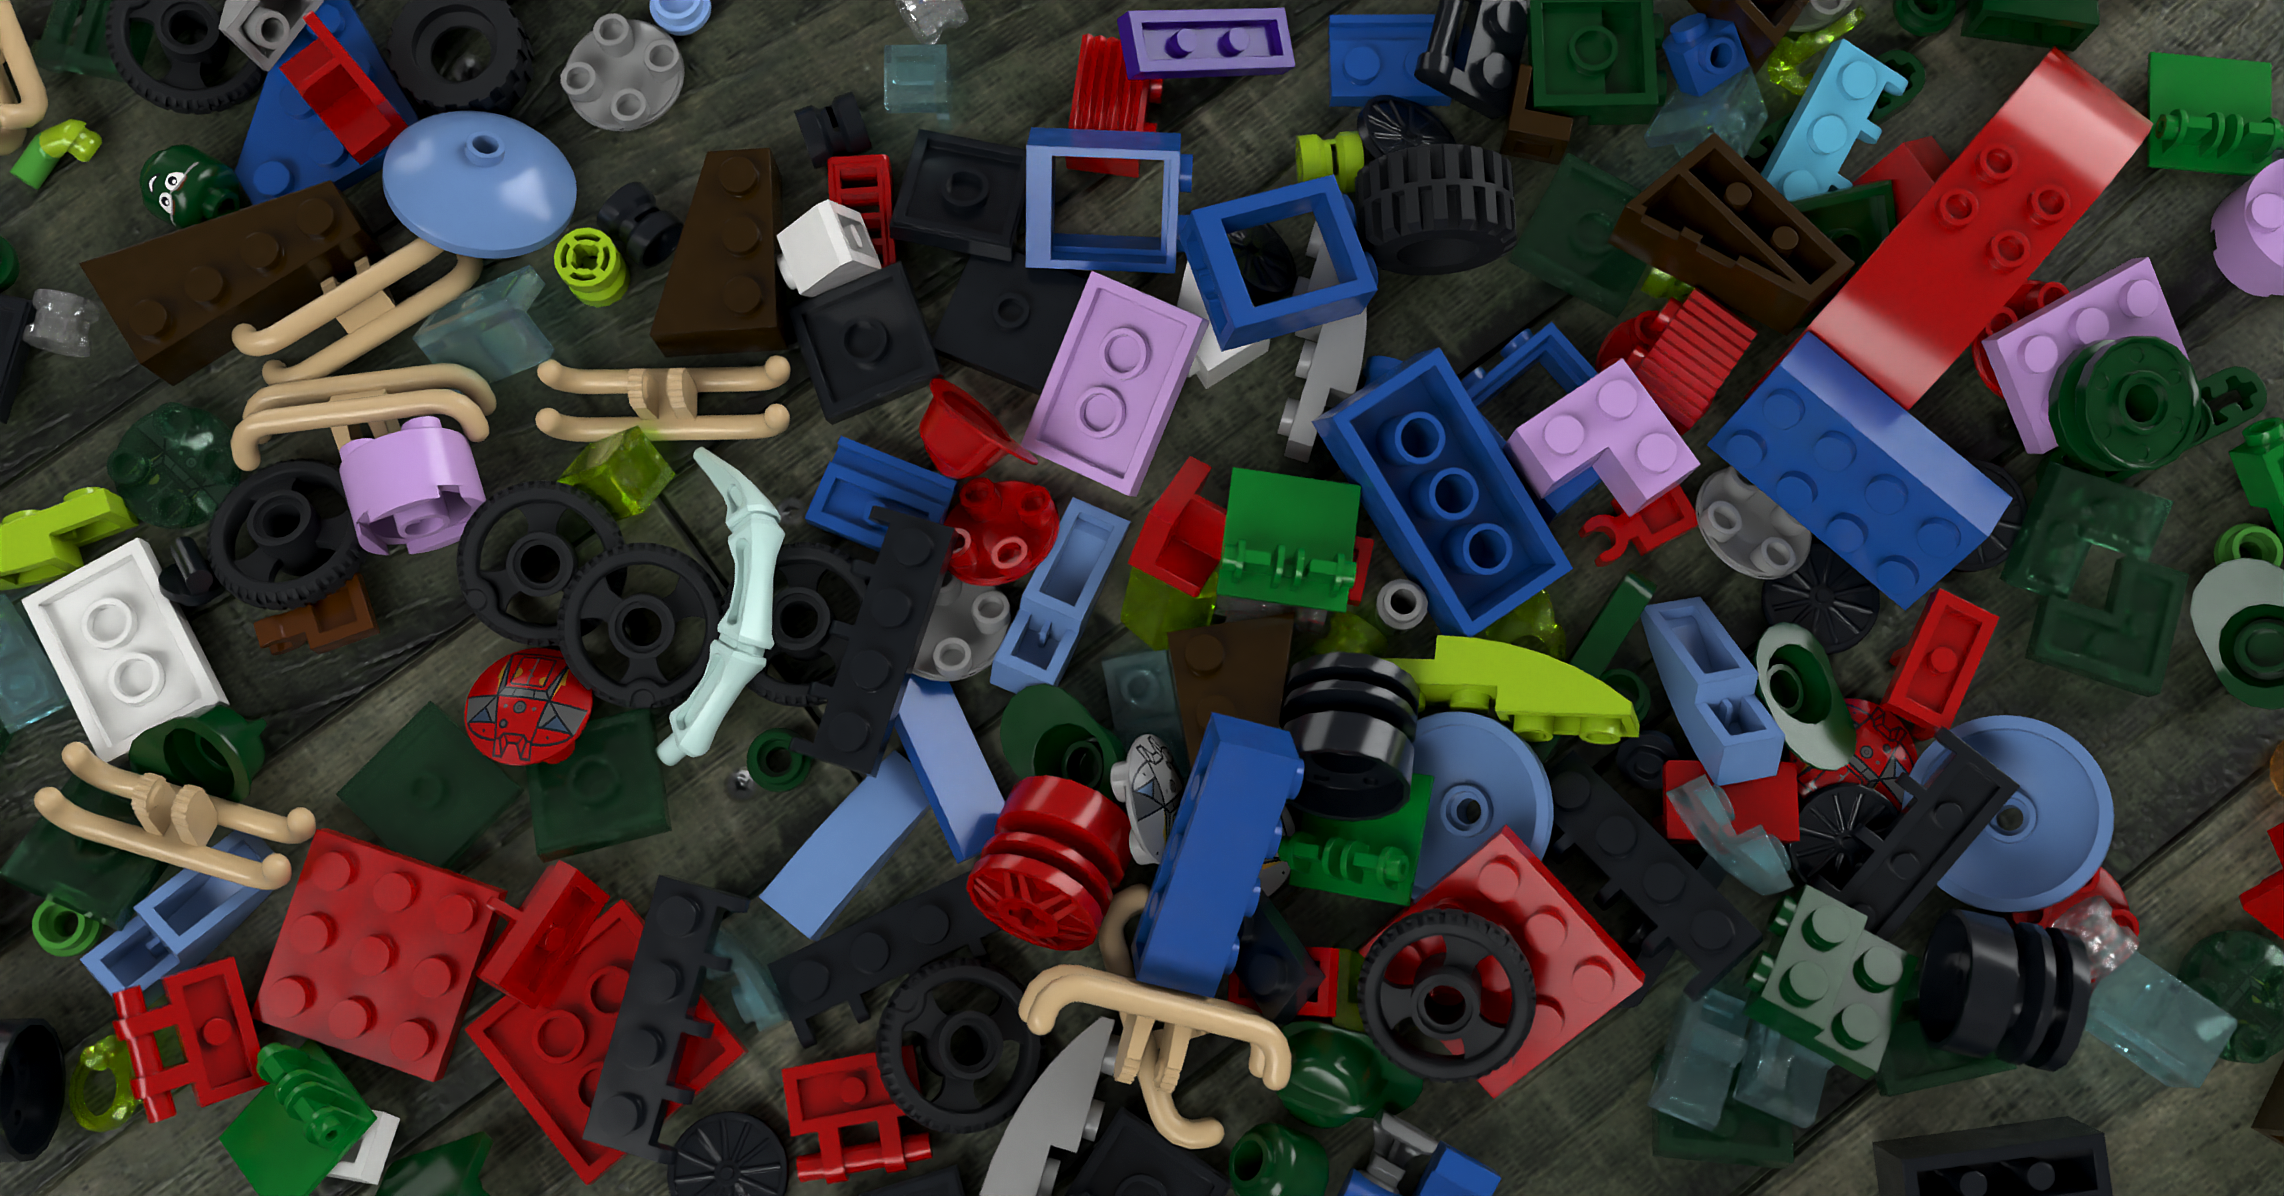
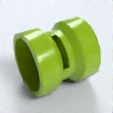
M1358 131L1339 132L1334 139L1322 140L1317 134L1296 136L1295 153L1298 183L1332 175L1334 170V176L1340 191L1343 193L1355 192V177H1357V172L1365 166L1363 144Z
M589 227L575 229L566 234L557 244L554 253L555 268L575 297L584 304L594 307L609 306L620 300L626 293L630 283V269L610 237L601 230Z

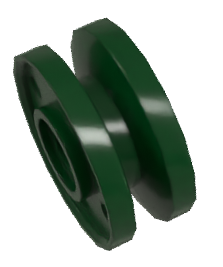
M2128 336L2117 340H2097L2074 350L2057 369L2049 390L2048 419L2057 444L2073 462L2094 472L2156 470L2175 461L2193 441L2201 419V388L2193 365L2178 347L2156 336Z

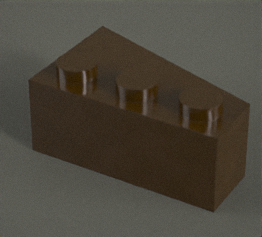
M1715 132L1624 206L1607 242L1689 286L1699 288L1714 299L1786 336L1831 298L1855 265L1844 252Z
M770 148L707 151L649 334L665 358L788 350L786 282L777 263V255L783 252L776 235L784 230L782 175Z
M1295 612L1167 632L1168 661L1189 777L1212 712L1280 729L1284 686L1293 644Z

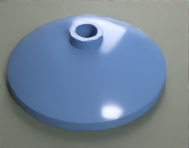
M465 110L446 112L424 118L404 129L391 143L384 158L383 190L393 213L401 223L421 239L455 254L486 259L525 255L539 250L554 241L566 229L573 216L577 196L576 179L563 153L538 131L522 122L503 115Z
M1443 712L1417 720L1416 739L1412 743L1414 747L1412 773L1430 775L1435 778L1411 898L1416 899L1505 824L1512 829L1541 861L1552 832L1553 798L1545 769L1531 746L1507 725L1480 714ZM1473 800H1476L1481 808L1480 818L1475 823H1471L1466 815L1467 806Z
M2012 715L1988 716L1971 720L1950 730L1952 733L2017 782L2020 787L1936 885L1967 905L1998 913L2037 911L2060 903L2075 894L2100 868L2110 847L2114 830V806L2111 791L2095 759L2069 734L2057 727L2033 718ZM1935 740L1917 760L1909 776L1923 786L1952 751L1944 748ZM1905 790L1903 795L1902 810L1913 798V796H1911ZM2009 808L2017 809L2023 814L2022 825L2013 831L2002 829L1998 823L1999 815Z

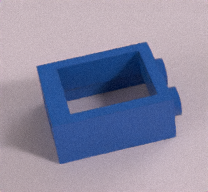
M1031 127L1026 145V267L1175 273L1176 252L1185 253L1180 240V234L1189 215H1178L1179 192L1191 193L1193 154H1180L1181 133ZM1056 156L1164 160L1161 237L1055 233Z
M1334 174L1191 211L1180 234V240L1221 352L1361 314L1378 291V271L1375 261L1369 252H1363L1355 231L1356 213L1353 203L1346 194H1341ZM1313 212L1340 284L1253 307L1227 234Z
M1552 321L1535 335L1529 328L1519 333L1501 350L1500 354L1505 360L1489 373L1480 366L1461 381V384L1547 526L1600 484L1602 479L1591 466L1539 500L1504 452L1503 447L1507 442L1479 410L1538 362L1541 363L1567 394L1598 375L1596 370Z

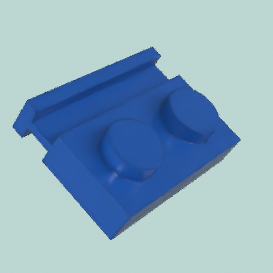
M1436 14L1329 15L1327 25L1329 34V107L1365 106L1370 99L1380 95H1392L1408 99L1420 106H1450L1452 98L1425 85L1414 76L1418 56L1427 50Z
M840 436L837 443V451L832 462L829 461L804 518L809 525L880 552L888 527L878 525L868 519L872 506L884 507L943 525L948 514L947 510L953 496H956L959 485L953 479Z

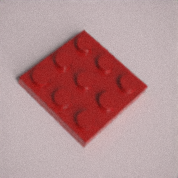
M1507 824L1412 901L1409 907L1406 906L1365 940L1358 950L1365 958L1375 940L1392 924L1413 913H1421L1423 910L1440 908V910H1446V908L1459 909L1466 913L1472 912L1482 916L1485 920L1492 921L1501 927L1507 935L1514 939L1522 953L1525 954L1531 967L1536 988V1009L1529 1035L1517 1054L1511 1057L1509 1062L1497 1071L1493 1070L1491 1074L1476 1079L1493 1099L1639 989L1646 977V974ZM1442 935L1426 937L1403 948L1388 965L1384 977L1395 984H1413L1416 971L1425 959L1437 953L1447 952ZM1491 955L1483 958L1475 965L1482 982L1480 1012L1484 1017L1493 1022L1506 1024L1512 1006V991L1503 967ZM1447 985L1437 986L1428 992L1436 1003L1443 1006H1454L1464 999L1457 989ZM1461 1038L1450 1041L1440 1040L1453 1055L1465 1054Z
M329 828L316 829L251 1017L252 1019L431 1082L441 1080L445 1075L478 980L475 974L476 970L486 957L500 916L485 904L491 896L505 902L508 891Z
M624 899L618 901L592 923L535 1010L505 995L464 1029L586 1186L594 1184L629 1154L582 1139L645 925V921L629 901ZM702 992L694 1017L715 1024L712 1037L703 1038L691 1034L688 1035L675 1083L695 1089L694 1098L749 1052ZM669 1101L663 1124L686 1106V1104Z

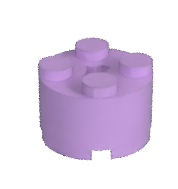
M2284 158L2269 164L2227 196L2217 207L2211 220L2210 232L2215 229L2217 245L2213 255L2220 271L2231 283L2251 295L2266 298L2271 294L2284 295Z
M424 416L411 419L401 426V431L376 439H356L343 445L339 451L342 460L339 473L358 542L368 552L378 555H389L387 545L406 544L409 554H417L454 544L460 541V537L470 517L486 501L468 439L457 431L442 428L440 420L436 417Z

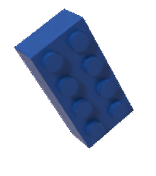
M1807 331L1707 443L1708 447L1905 611L1989 537L2013 499L1810 331Z
M1440 347L1414 354L1311 421L1349 484L1361 486L1360 502L1408 580L1418 584L1425 592L1428 601L1427 610L1442 635L1475 636L1573 569Z

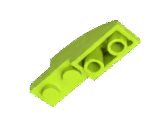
M86 487L68 493L64 496L63 503L44 510H23L6 516L2 523H0V590L18 589L61 579L83 567L84 563L79 547L139 526L132 503L105 488Z
M1437 635L1435 659L1380 658L1394 663L1412 676L1420 689L1418 712H1422L1425 706H1450L1455 712L1482 715L1488 713L1489 708H1495V712L1503 724L1513 729V732L1519 734L1525 741L1530 742L1549 741L1553 738V734L1579 735L1582 740L1594 744H1615L1620 741L1621 737H1639L1640 724L1631 701L1604 682L1575 666L1540 652L1508 643L1473 637Z

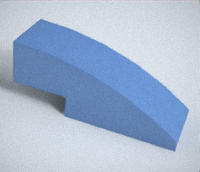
M1072 498L1060 521L1056 542L1048 556L1034 571L1022 595L1020 609L993 659L990 677L991 684L1014 694L1019 693L1028 686L1040 684L1059 686L1101 595L1131 521L1077 498Z
M1700 596L1646 605L1640 617L1662 684L1687 739L1715 786L1776 776L1786 735L1755 695L1759 675L1757 670Z
M893 750L881 762L877 777L867 776L789 860L759 898L806 937L818 941L859 890L863 891L930 810L931 805L912 764L896 750Z
M234 830L212 847L258 862H263L268 855L275 853L261 837ZM184 868L135 905L133 908L137 916L80 958V961L112 998V993L134 985H141L148 1008L165 994L161 977L196 967L235 931L273 890L255 889Z

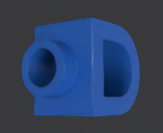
M1703 13L1689 15L1674 23L1670 28L1671 34L1662 43L1678 90L1696 97L1704 95L1749 66L1734 22L1707 18Z

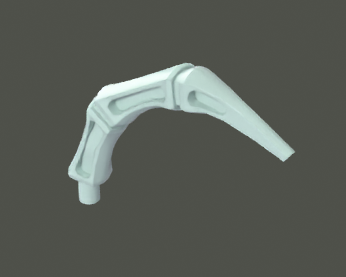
M704 447L696 449L693 458L710 478L727 505L725 523L732 532L728 536V544L735 562V584L730 607L718 624V632L721 633L718 640L714 639L710 644V658L704 676L687 701L670 713L669 719L673 733L656 748L659 759L669 766L676 765L686 755L699 757L709 750L716 731L745 685L766 666V658L763 657L765 649L771 650L774 645L772 637L773 576L777 555L785 537V532L778 525L781 516L770 500L739 470Z

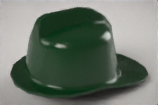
M2246 557L2222 562L2205 573L2193 591L2190 613L2195 632L2219 680L2232 696L2252 707L2269 710L2284 708V570L2269 561Z
M1781 622L1767 628L1757 641L1755 654L1748 659L1759 673L1755 695L1786 735L1784 740L1786 747L1800 761L1823 771H1836L1846 766L1856 751V731L1850 712L1834 679L1832 667L1824 648L1811 632L1798 624Z
M1049 684L1028 686L1011 698L1002 714L1000 738L1003 753L1013 771L1021 780L1026 777L1044 775L1069 779L1098 791L1112 802L1118 801L1111 786V769L1114 763L1126 761L1127 753L1118 737L1109 729L1100 726L1082 704L1063 688Z
M223 705L203 706L184 716H178L151 727L136 737L131 743L128 754L131 772L140 775L145 773L160 775L168 783L181 787L188 784L203 788L205 793L238 803L250 794L252 780L263 766L265 750L259 736L267 723L263 718L247 722L237 712Z
M1313 1019L1291 1021L1289 1025H1283L1278 1028L1287 1039L1292 1054L1289 1081L1286 1087L1276 1090V1094L1294 1118L1308 1126L1321 1129L1338 1128L1355 1117L1374 1118L1380 1108L1393 1115H1397L1412 1106L1422 1092L1423 1079L1408 1074L1407 1070H1401L1388 1061V1058L1383 1056L1374 1046L1372 1039L1368 1037L1367 1033Z

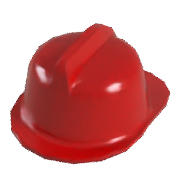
M932 378L929 387L933 398L920 421L918 431L924 442L925 450L936 468L944 476L953 479L979 476L1009 453L1031 465L1038 464V460L1013 440L996 417L979 401L951 382L941 378Z

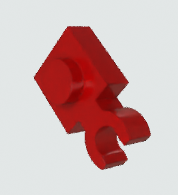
M1679 484L1630 518L1614 497L1610 503L1618 516L1596 515L1585 522L1579 529L1578 534L1582 539L1593 532H1603L1610 538L1611 548L1601 553L1594 560L1597 567H1604L1614 563L1625 552L1628 543L1633 541L1642 557L1697 528L1698 522L1696 511Z

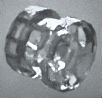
M894 0L899 13L911 32L927 49L940 41L941 32L948 27L958 29L969 21L968 14L961 0Z
M52 289L35 290L32 304L37 312L34 322L25 326L23 340L32 346L57 354L73 357L90 356L93 343L88 333L90 326L99 321L102 310L101 306L94 301L72 293Z
M2101 895L2089 897L2075 904L2051 925L2052 928L2076 932L2084 942L2090 962L2091 979L2103 976L2122 964L2134 953L2140 942V939L2128 926H2120L2113 920V908Z

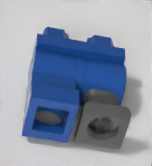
M1380 1108L1372 1122L1374 1146L1369 1157V1164L1366 1170L1351 1168L1337 1196H1403L1396 1187L1406 1171L1404 1165L1408 1160L1422 1153L1432 1156L1411 1196H1492L1502 1178L1493 1168L1442 1140L1438 1143L1435 1137Z

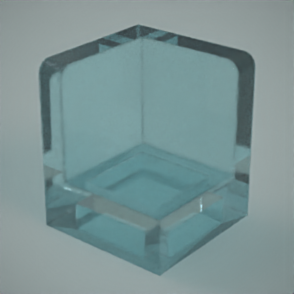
M946 44L884 45V105L887 113H936L940 130H952V70Z

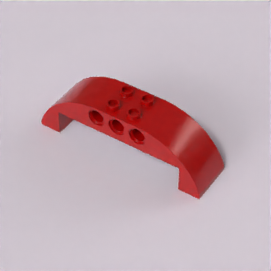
M2053 46L1808 327L1780 355L1743 398L1746 400L1807 331H1810L1903 409L1908 411L1981 333L2105 190L2150 132L2153 123L2057 47Z

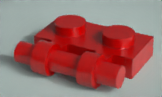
M227 956L161 977L167 999V1004L147 1009L141 985H134L112 993L119 1017L113 1020L112 1024L117 1041L125 1040L135 1073V1077L130 1078L129 1083L134 1100L142 1099L149 1123L159 1122L175 1116L177 1111L171 1090L190 1083L196 1104L201 1108L270 1084L262 1080L256 1070L258 1063L257 1055L261 1049L234 956ZM174 1025L184 1061L164 1067L154 1031Z
M916 1045L901 1047L906 1073L914 1087L923 1095ZM876 1052L781 1069L791 1137L818 1132L821 1152L796 1157L800 1183L826 1179L828 1185L849 1181V1174L884 1167L888 1174L908 1170V1163L933 1158L929 1131L904 1136L900 1116H905L906 1114L894 1103L883 1085L880 1070L877 1067ZM872 1121L878 1122L880 1141L845 1147L841 1127Z

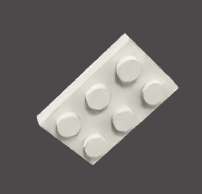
M138 537L21 599L98 758L115 767L129 760L128 754L131 743L143 731L169 719L184 716L203 706L223 705L227 707L230 705L180 604L167 599L161 594L158 578L163 570L149 543Z

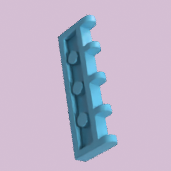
M1844 38L1832 42L1760 175L1787 200L1853 186L1849 180L1838 174V171L1856 138L1868 144H1876L1882 130L1867 120L1882 90L1895 96H1901L1908 85V81Z

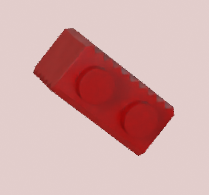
M1089 33L1082 35L1068 129L1157 132V123L1147 122L1150 102L1161 104L1165 79L1128 80L1121 40L1115 37L1105 38L1102 35L1094 37ZM1065 156L1066 169L1134 178L1139 177L1141 159Z
M1697 287L1681 302L1671 296L1649 325L1652 330L1658 333L1649 347L1644 349L1637 344L1624 359L1680 437L1696 423L1703 410L1710 403V400L1717 393V390L1758 334V330Z

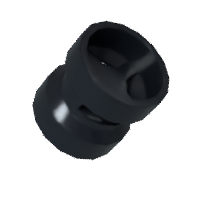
M852 91L834 97L832 104L819 109L810 105L794 111L815 169L826 166L827 159L845 152L858 155L873 150ZM839 127V131L834 132L833 128Z
M640 182L628 183L618 189L604 203L597 216L599 228L611 240L622 241L627 246L626 253L641 269L653 268L666 260L677 248L684 224L671 211L660 210L656 206V198Z

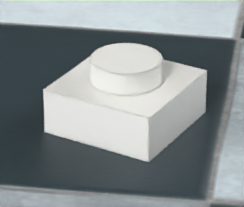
M372 1110L377 1116V1120L327 1176L378 1185L400 1118L382 1111Z

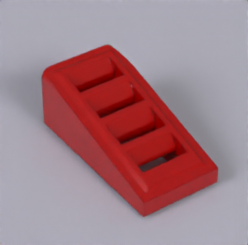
M875 154L831 157L827 159L829 200L845 207L879 205L880 212L861 213L867 231H881V238L871 239L877 255H883L882 268L897 263L896 239L890 238L889 227L895 208L893 170L889 156ZM874 185H878V186H875V187L846 188V187H858V186H874Z

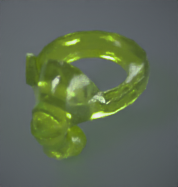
M1862 5L1815 34L1804 33L1796 42L1785 35L1767 60V73L1770 76V81L1789 90L1792 95L1802 97L1814 76V72L1811 71L1804 77L1799 76L1796 70L1797 65L1863 22L1867 15Z
M1545 588L1514 608L1509 615L1501 617L1486 629L1489 640L1508 644L1521 636L1533 635L1539 637L1546 644L1550 657L1565 662V633L1561 624L1556 623L1554 620V607Z
M116 1034L108 1035L97 1041L95 1045L86 1047L81 1052L80 1061L71 1076L69 1087L70 1110L76 1122L89 1131L106 1133L120 1128L132 1116L138 1104L143 1103L142 1099L134 1100L129 1079L135 1077L134 1069L125 1040L117 1041ZM109 1067L116 1081L115 1099L111 1107L103 1115L95 1116L88 1110L84 1102L83 1090L85 1080L92 1069L103 1071Z

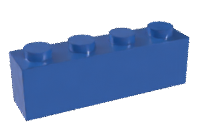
M1212 712L1131 944L1137 981L1214 998L1222 974L1230 975L1233 972L1239 953L1238 930L1243 917H1252L1258 905L1261 890L1258 876L1264 859H1273L1279 848L1282 836V821L1279 818L1286 799L1293 800L1296 798L1303 781L1304 761L1299 758L1290 731Z

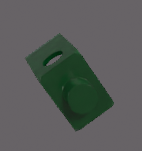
M1969 0L1960 36L2049 49L2055 46L2059 50L2074 52L2099 26L2098 0Z

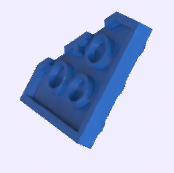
M324 0L315 12L317 17L385 96L405 123L410 126L420 121V117L397 82L396 77L349 0ZM307 24L267 73L235 170L240 184L253 205L329 180L343 192L383 169L384 158L391 143L360 166L279 69L281 65L318 39Z

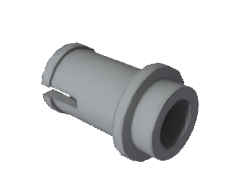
M1405 579L1393 580L1383 586L1376 599L1374 615L1378 628L1387 635L1393 636L1395 630H1399V635H1403L1421 623L1427 613L1428 606L1425 592L1418 584ZM1396 599L1397 604L1402 606L1407 614H1399L1394 611L1391 606L1392 601Z

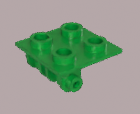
M2150 52L2148 54L2147 119L2153 123V126L2147 135V167L2253 177L2272 163V153L2275 150H2284V125H2281L2278 118H2272V63Z
M1233 467L1216 595L1346 613L1349 588H1353L1357 565L1352 560L1361 486Z
M1412 773L1410 800L1398 812L1380 819L1351 822L1325 819L1303 812L1300 830L1294 832L1292 836H1283L1278 848L1279 859L1287 862L1291 869L1288 885L1409 907L1435 777Z
M308 1038L299 1049L275 1042L264 1046L259 1051L256 1070L261 1079L270 1084L266 1085L219 1137L223 1146L259 1196H309L377 1120V1116L322 1045Z

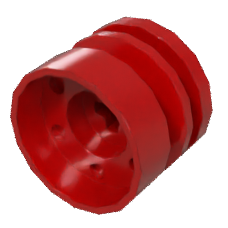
M1049 775L1024 778L1013 786L997 819L994 830L995 836L986 841L980 860L975 863L969 875L966 889L972 903L988 920L1009 934L1031 944L1058 951L1082 950L1092 945L1114 896L1112 890L1120 885L1132 858L1129 846V833L1132 827L1129 817L1117 804L1098 791L1073 780Z

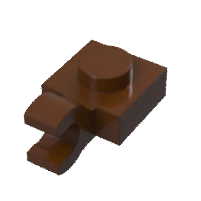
M359 572L355 573L350 581L346 580L344 582L346 584L344 587H340L334 594L330 592L327 594L326 599H321L315 604L309 602L306 607H297V609L269 616L253 623L260 647H269L271 654L275 656L295 650L308 640L310 649L320 655L381 633L363 576Z

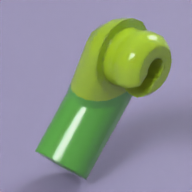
M77 119L66 120L35 135L9 172L30 187L39 190L66 151L74 155L79 161L88 162L103 143L102 138L98 133L85 127L86 122Z

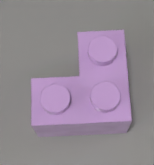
M1623 358L1516 428L1503 447L1506 455L1539 500L1592 466L1629 518L1682 483L1700 465V462Z

